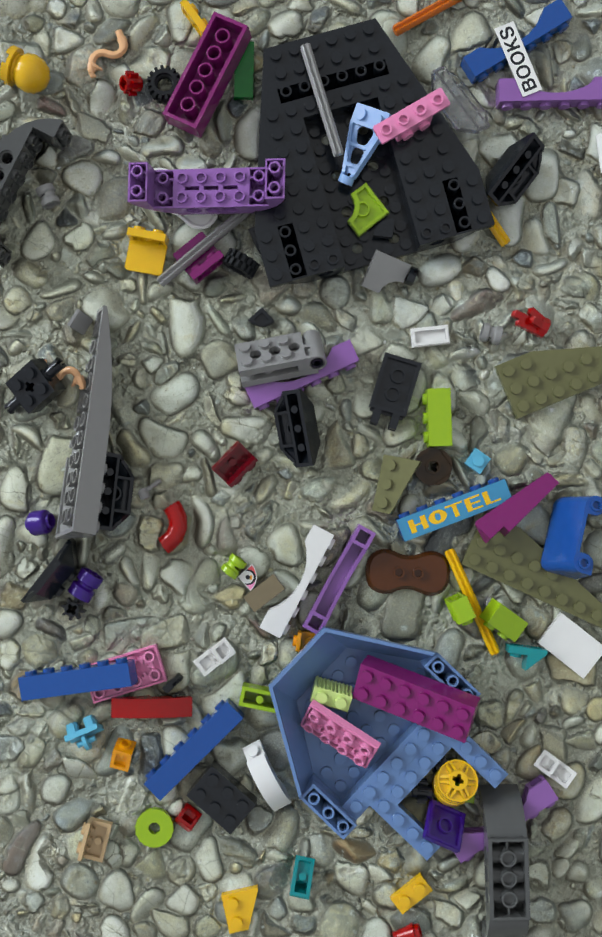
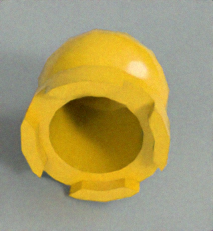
M10 46L6 51L9 54L6 63H1L0 79L4 81V84L11 87L16 84L19 89L26 93L35 94L42 92L47 88L51 78L50 69L44 59L36 54H24L23 49L17 46Z

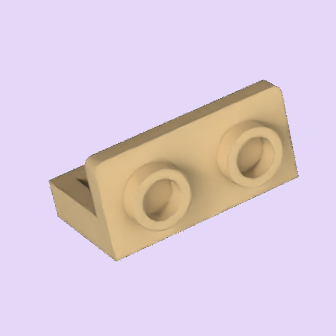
M90 817L87 823L84 822L81 834L84 835L82 842L79 841L76 853L79 854L77 861H82L83 858L101 863L104 861L113 822L95 817Z

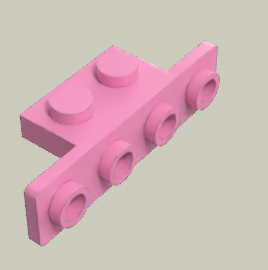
M438 88L374 125L373 131L381 144H385L394 138L397 142L402 139L406 141L417 130L423 131L431 125L433 115L449 107L450 101L443 89Z

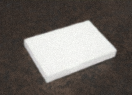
M559 612L537 641L538 644L583 679L602 656V644L561 612Z

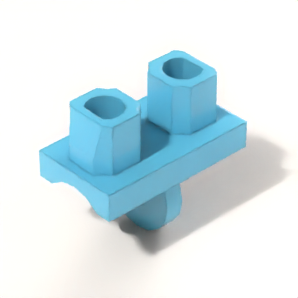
M94 715L83 718L85 725L83 729L79 728L78 722L67 724V735L64 736L65 742L70 741L71 744L77 742L78 748L84 746L86 750L92 749V742L97 741L94 734L104 730L103 725L98 724Z

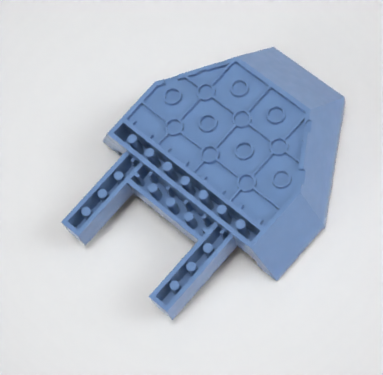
M323 626L268 686L298 797L343 840L357 826L356 820L371 806L428 861L441 846L422 838L424 825L400 802L451 748L494 788L507 777V771L470 735L466 742L463 743L353 698L348 712L325 707L381 743L367 768L356 765L353 760L345 755H341L335 748L323 743L317 736L306 732L300 724L311 703L310 694L315 677L318 676L319 678H326V680L330 679V681L341 682V684L352 685L354 692L360 664L367 655L374 656L479 697L481 693L436 651Z

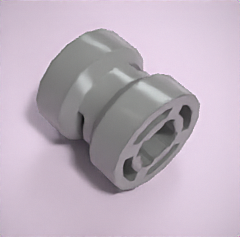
M46 183L36 188V193L41 198L40 203L45 210L55 208L61 203L59 197L55 194L56 189L52 183Z
M484 322L480 331L479 341H490L494 345H499L503 327L498 325L492 327L489 323Z

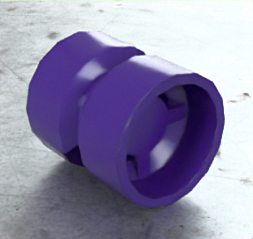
M82 567L77 575L78 580L72 582L68 592L77 599L89 603L95 594L93 589H98L104 579L91 569Z

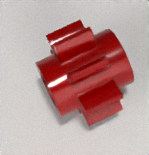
M125 71V75H122L119 79V86L124 91V94L137 96V92H141L143 88V80L139 73Z

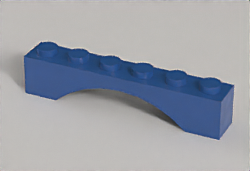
M556 0L544 7L536 26L528 35L521 39L527 53L534 50L540 42L546 43L553 37V34L557 32L562 33L569 27L568 24L572 19V15L562 0ZM479 47L464 56L460 66L471 84H474L477 81L479 83L484 81L489 76L488 74L493 71L495 73L500 71L508 61L502 47Z

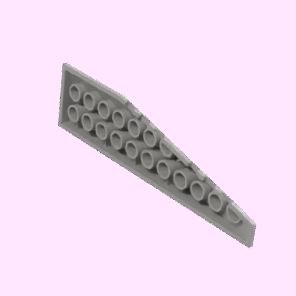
M105 305L97 311L92 336L96 337V339L92 340L89 348V353L92 354V357L85 368V372H89L86 378V388L80 392L76 411L80 413V416H77L74 421L73 429L76 431V434L69 444V448H72L70 458L67 457L55 539L88 538L96 535L100 528L98 515L102 510V502L100 500L101 494H103L105 489L103 477L107 472V464L105 462L112 402L111 338L108 309Z

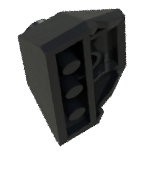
M534 132L509 146L486 176V194L498 207L516 204L539 174L542 152H544L545 145Z
M301 388L282 391L281 398L274 410L280 449L293 462L296 468L314 466L320 447L314 405Z
M107 452L105 462L107 464V472L103 477L105 489L103 494H101L102 510L98 515V521L100 522L99 530L113 531L130 515L134 476L121 454Z
M73 538L67 540L20 601L27 603L51 600L56 596L59 598L64 593L66 583L68 581L71 583L78 574L76 573L79 568L76 540Z

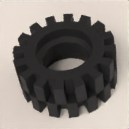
M160 65L161 69L158 70L155 67V72L151 71L149 73L150 77L148 76L147 86L150 95L154 100H157V103L162 101L163 105H167L180 80V75L176 72V69H171L168 65L166 68ZM163 79H169L172 82V87L168 91H161L158 88V83Z
M229 248L222 261L227 268L248 279H253L260 266L253 258L234 248Z

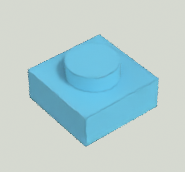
M474 448L463 464L476 473L481 474L491 458L477 448Z

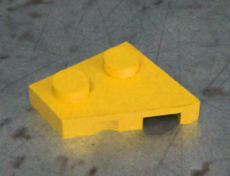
M258 884L222 892L221 898L229 934L249 929L257 897Z

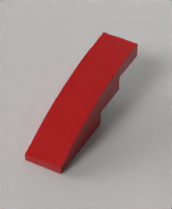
M150 695L111 698V718L192 717L191 696L151 697Z

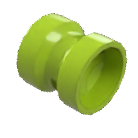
M232 553L229 556V561L224 563L221 569L228 576L236 580L239 576V571L244 569L247 563Z

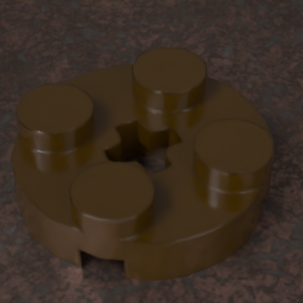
M427 448L416 456L415 460L422 462L415 472L420 482L431 486L443 484L449 479L452 471V460L444 450ZM429 462L438 464L436 472L433 470L429 471Z

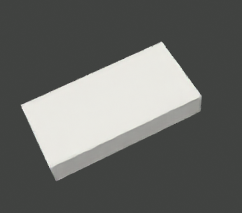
M448 324L410 329L412 348L450 344Z

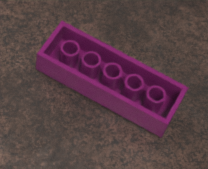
M214 11L162 113L168 124L199 138L202 137L252 38L247 25Z
M367 655L360 664L353 692V699L463 743L466 742L470 734L480 702V697L371 655Z

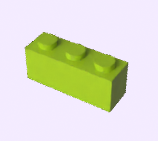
M451 388L426 389L425 393L422 394V405L426 406V413H423V424H426V432H423V442L427 443V447L452 446Z

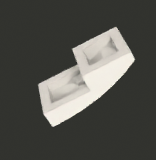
M224 637L192 662L205 677L233 656L236 651Z
M545 749L534 763L535 767L565 789L568 788L577 775V772Z

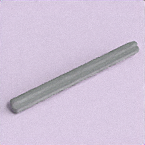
M302 44L300 50L333 156L338 157L343 155L344 151L311 44Z
M249 213L231 215L158 276L157 281L163 287L246 219Z

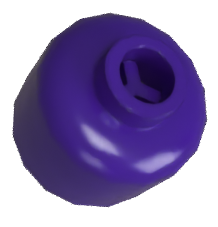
M45 509L30 512L25 520V528L34 536L49 534L56 524L54 515Z

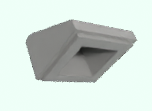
M76 309L68 322V326L84 335L93 319L79 309Z

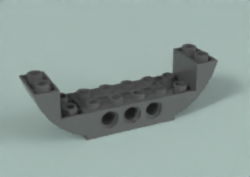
M51 118L37 119L15 128L7 136L2 135L0 139V225L7 218L8 209L15 202L19 187L23 186L28 170L33 167L34 158L42 149V142L44 141L62 151L70 144L72 134L63 120ZM0 242V266L4 268L5 264H8L11 260L12 251Z
M491 784L478 785L479 805L483 810L486 921H482V937H527L529 920H531L529 845L520 791L517 784H499L496 788Z

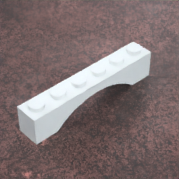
M313 524L305 539L306 566L300 583L285 600L268 609L259 628L278 638L282 634H287L291 626L288 624L290 618L296 617L300 609L297 607L299 601L305 600L309 592L306 590L308 584L314 583L318 575L315 573L317 567H322L326 560V556H324L326 550H331L335 543V539H333L334 534Z

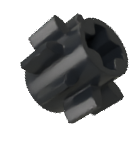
M70 597L67 598L68 604L61 605V607L65 608V612L62 615H68L70 621L74 616L79 620L81 618L80 613L87 611L83 609V605L86 602H80L76 597L74 601ZM76 605L77 609L71 611V608Z
M423 778L412 789L411 797L416 798V803L426 804L427 799H432V784H428L427 779Z

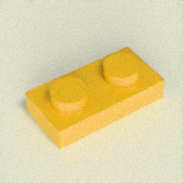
M182 0L180 6L183 14L201 37L208 22L205 18H200L198 15L199 11L194 3L190 4L188 0Z
M418 873L394 892L390 899L403 915L432 892L433 889L423 875Z

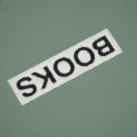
M514 21L495 28V33L522 97L542 90Z

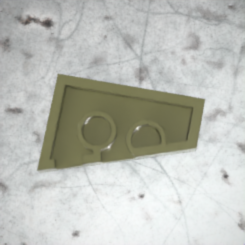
M384 454L372 511L392 515L403 497L406 487L411 483L414 473L422 462Z

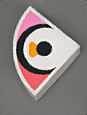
M253 564L238 576L250 591L254 588L257 581V572Z

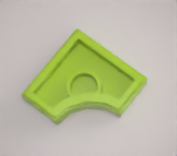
M364 183L351 193L354 211L347 223L356 235L360 237L389 215V211L367 183Z

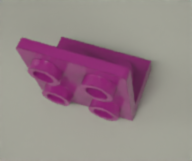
M203 232L198 233L173 254L174 258L178 261L203 240L206 235ZM213 245L189 265L185 271L197 285L223 264L224 255Z

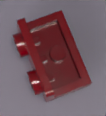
M237 441L211 469L232 488L241 482L242 477L247 471H251L255 467L258 460Z

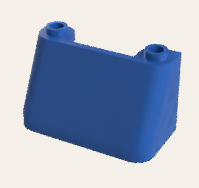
M561 497L554 502L541 557V566L544 570L573 579L592 575L593 560L588 554L580 552L587 516L602 514V497Z

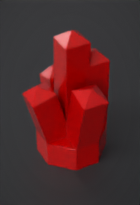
M534 307L528 308L527 314L519 310H514L511 313V317L516 319L515 326L539 338L544 337L551 325V320L544 317Z

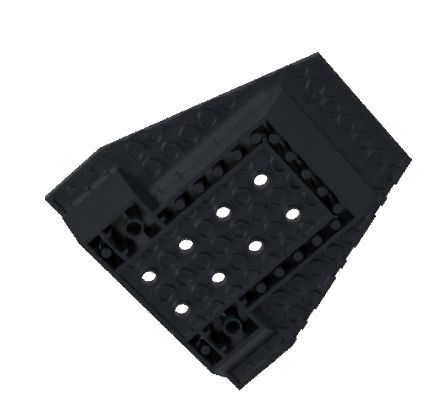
M376 18L264 49L258 167H265V159L286 158L284 201L273 208L255 211L254 231L270 289L285 284L310 283L367 267L372 260L375 250L395 258H400L453 243L476 231L495 225L479 168L440 112L433 115L431 125L423 131L417 130L408 140L404 141L402 139L397 142L394 138L385 144L380 143L357 179L354 180L352 187L332 179L331 175L333 173H341L349 124L357 102L393 115L428 95ZM302 44H311L344 152L341 156L334 157L330 144L325 145L321 142V139L327 136L300 50ZM368 129L365 135L358 133V144L366 145L373 136V131ZM357 148L353 150L351 163H359L363 150ZM374 162L378 165V169L371 171L368 168V164ZM364 183H367L379 199H387L389 204L386 206V209L389 211V215L358 237L347 223L350 217H344L341 212L343 209L348 208L353 214L354 202L350 195ZM395 218L393 234L399 238L397 243H391L386 238L373 237L375 228L380 222ZM355 244L360 245L362 252L359 254L354 253L352 246Z

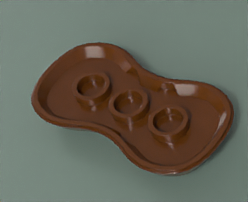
M380 549L373 552L366 563L368 586L375 592L382 594L392 593L401 589H410L424 595L433 596L442 593L449 583L450 567L448 560L444 555L436 551H426L416 555H402L393 550Z

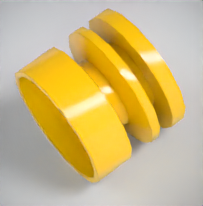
M454 759L447 761L436 771L432 779L433 793L438 801L446 806L457 807L463 805L477 791L478 777L476 771L469 763L463 760ZM455 778H458L460 783L458 786L455 785Z

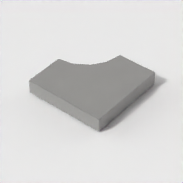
M375 250L361 286L379 293L388 283L396 281L403 283L411 265L379 250Z

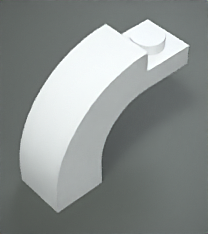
M260 739L242 748L247 759L246 763L249 771L271 809L275 812L292 803L285 785L279 780L272 768Z

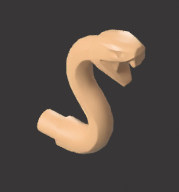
M122 29L115 31L119 44L117 51L98 49L90 55L87 69L91 78H96L95 73L97 71H103L96 64L98 58L118 59L126 53L128 41Z
M66 366L56 374L60 381L66 374H72L74 379L71 387L79 385L80 390L86 388L84 376L75 367Z

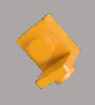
M298 630V634L293 635L292 646H296L295 652L301 651L316 634L311 631Z
M120 737L117 739L112 752L110 768L125 772L129 771L136 747L135 741Z

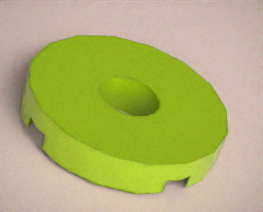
M159 807L146 809L140 814L135 825V832L139 841L151 848L165 845L171 839L174 831L172 817L165 809ZM157 823L160 826V830L157 832L152 831L150 824Z

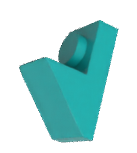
M505 642L504 650L510 653V656L521 658L523 655L521 668L525 671L548 654V650L542 647Z
M296 855L289 896L309 900L315 859Z

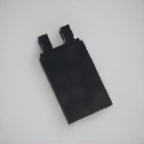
M385 352L369 404V411H373L369 424L377 426L380 415H386L391 417L387 430L395 432L399 420L406 418L422 363Z

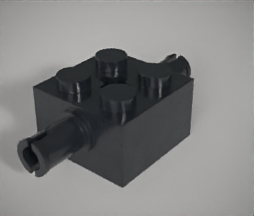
M57 357L48 365L43 358L32 359L5 384L14 394V397L4 405L5 409L10 407L7 412L14 414L21 406H23L28 414L40 412L66 388L56 376L66 367L65 363L61 365L63 360Z

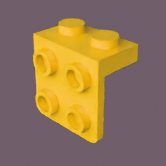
M141 226L128 227L127 236L130 241L125 262L126 270L160 276L163 273L169 243L167 235L164 234V231L158 229L148 231Z

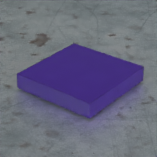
M431 799L428 804L422 838L455 853L460 852L466 814Z

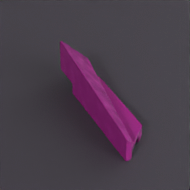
M547 472L475 522V526L483 541L487 543L499 531L506 536L559 482Z

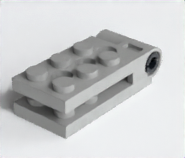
M308 330L302 336L301 332L235 344L238 370L243 388L319 373L318 370L323 369L327 364L321 335L317 330Z

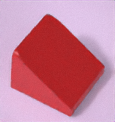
M186 803L174 819V822L187 832H190L202 816V813L189 803Z

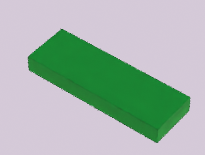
M252 41L249 42L235 70L234 100H253L254 42Z

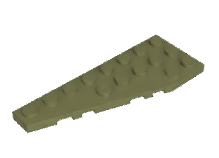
M602 346L531 351L495 366V371L515 418L519 419L602 384Z
M515 526L506 536L499 531L487 543L483 541L476 528L461 561L462 565L602 628V603L576 579L544 570L541 566L543 549L520 527Z

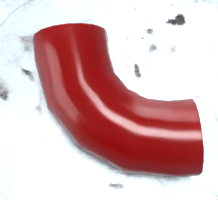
M179 500L164 510L169 526L167 531L158 540L167 553H171L183 541L187 532V515Z

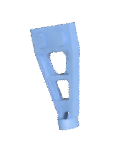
M357 102L349 124L343 166L338 182L352 187L354 180L357 179L380 144L373 131V126L392 116L390 113ZM361 127L373 131V136L366 145H360L357 142L358 131ZM355 148L363 150V155L357 164L351 163V156Z

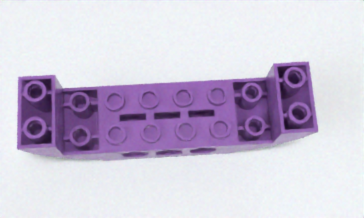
M286 158L265 159V167L154 170L148 162H129L128 202L145 209L178 215L243 214L267 210L278 206L285 199Z

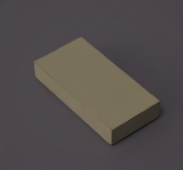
M273 573L243 596V598L252 610L256 612L285 590V588Z

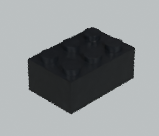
M215 760L189 788L186 795L230 835L257 803V797Z

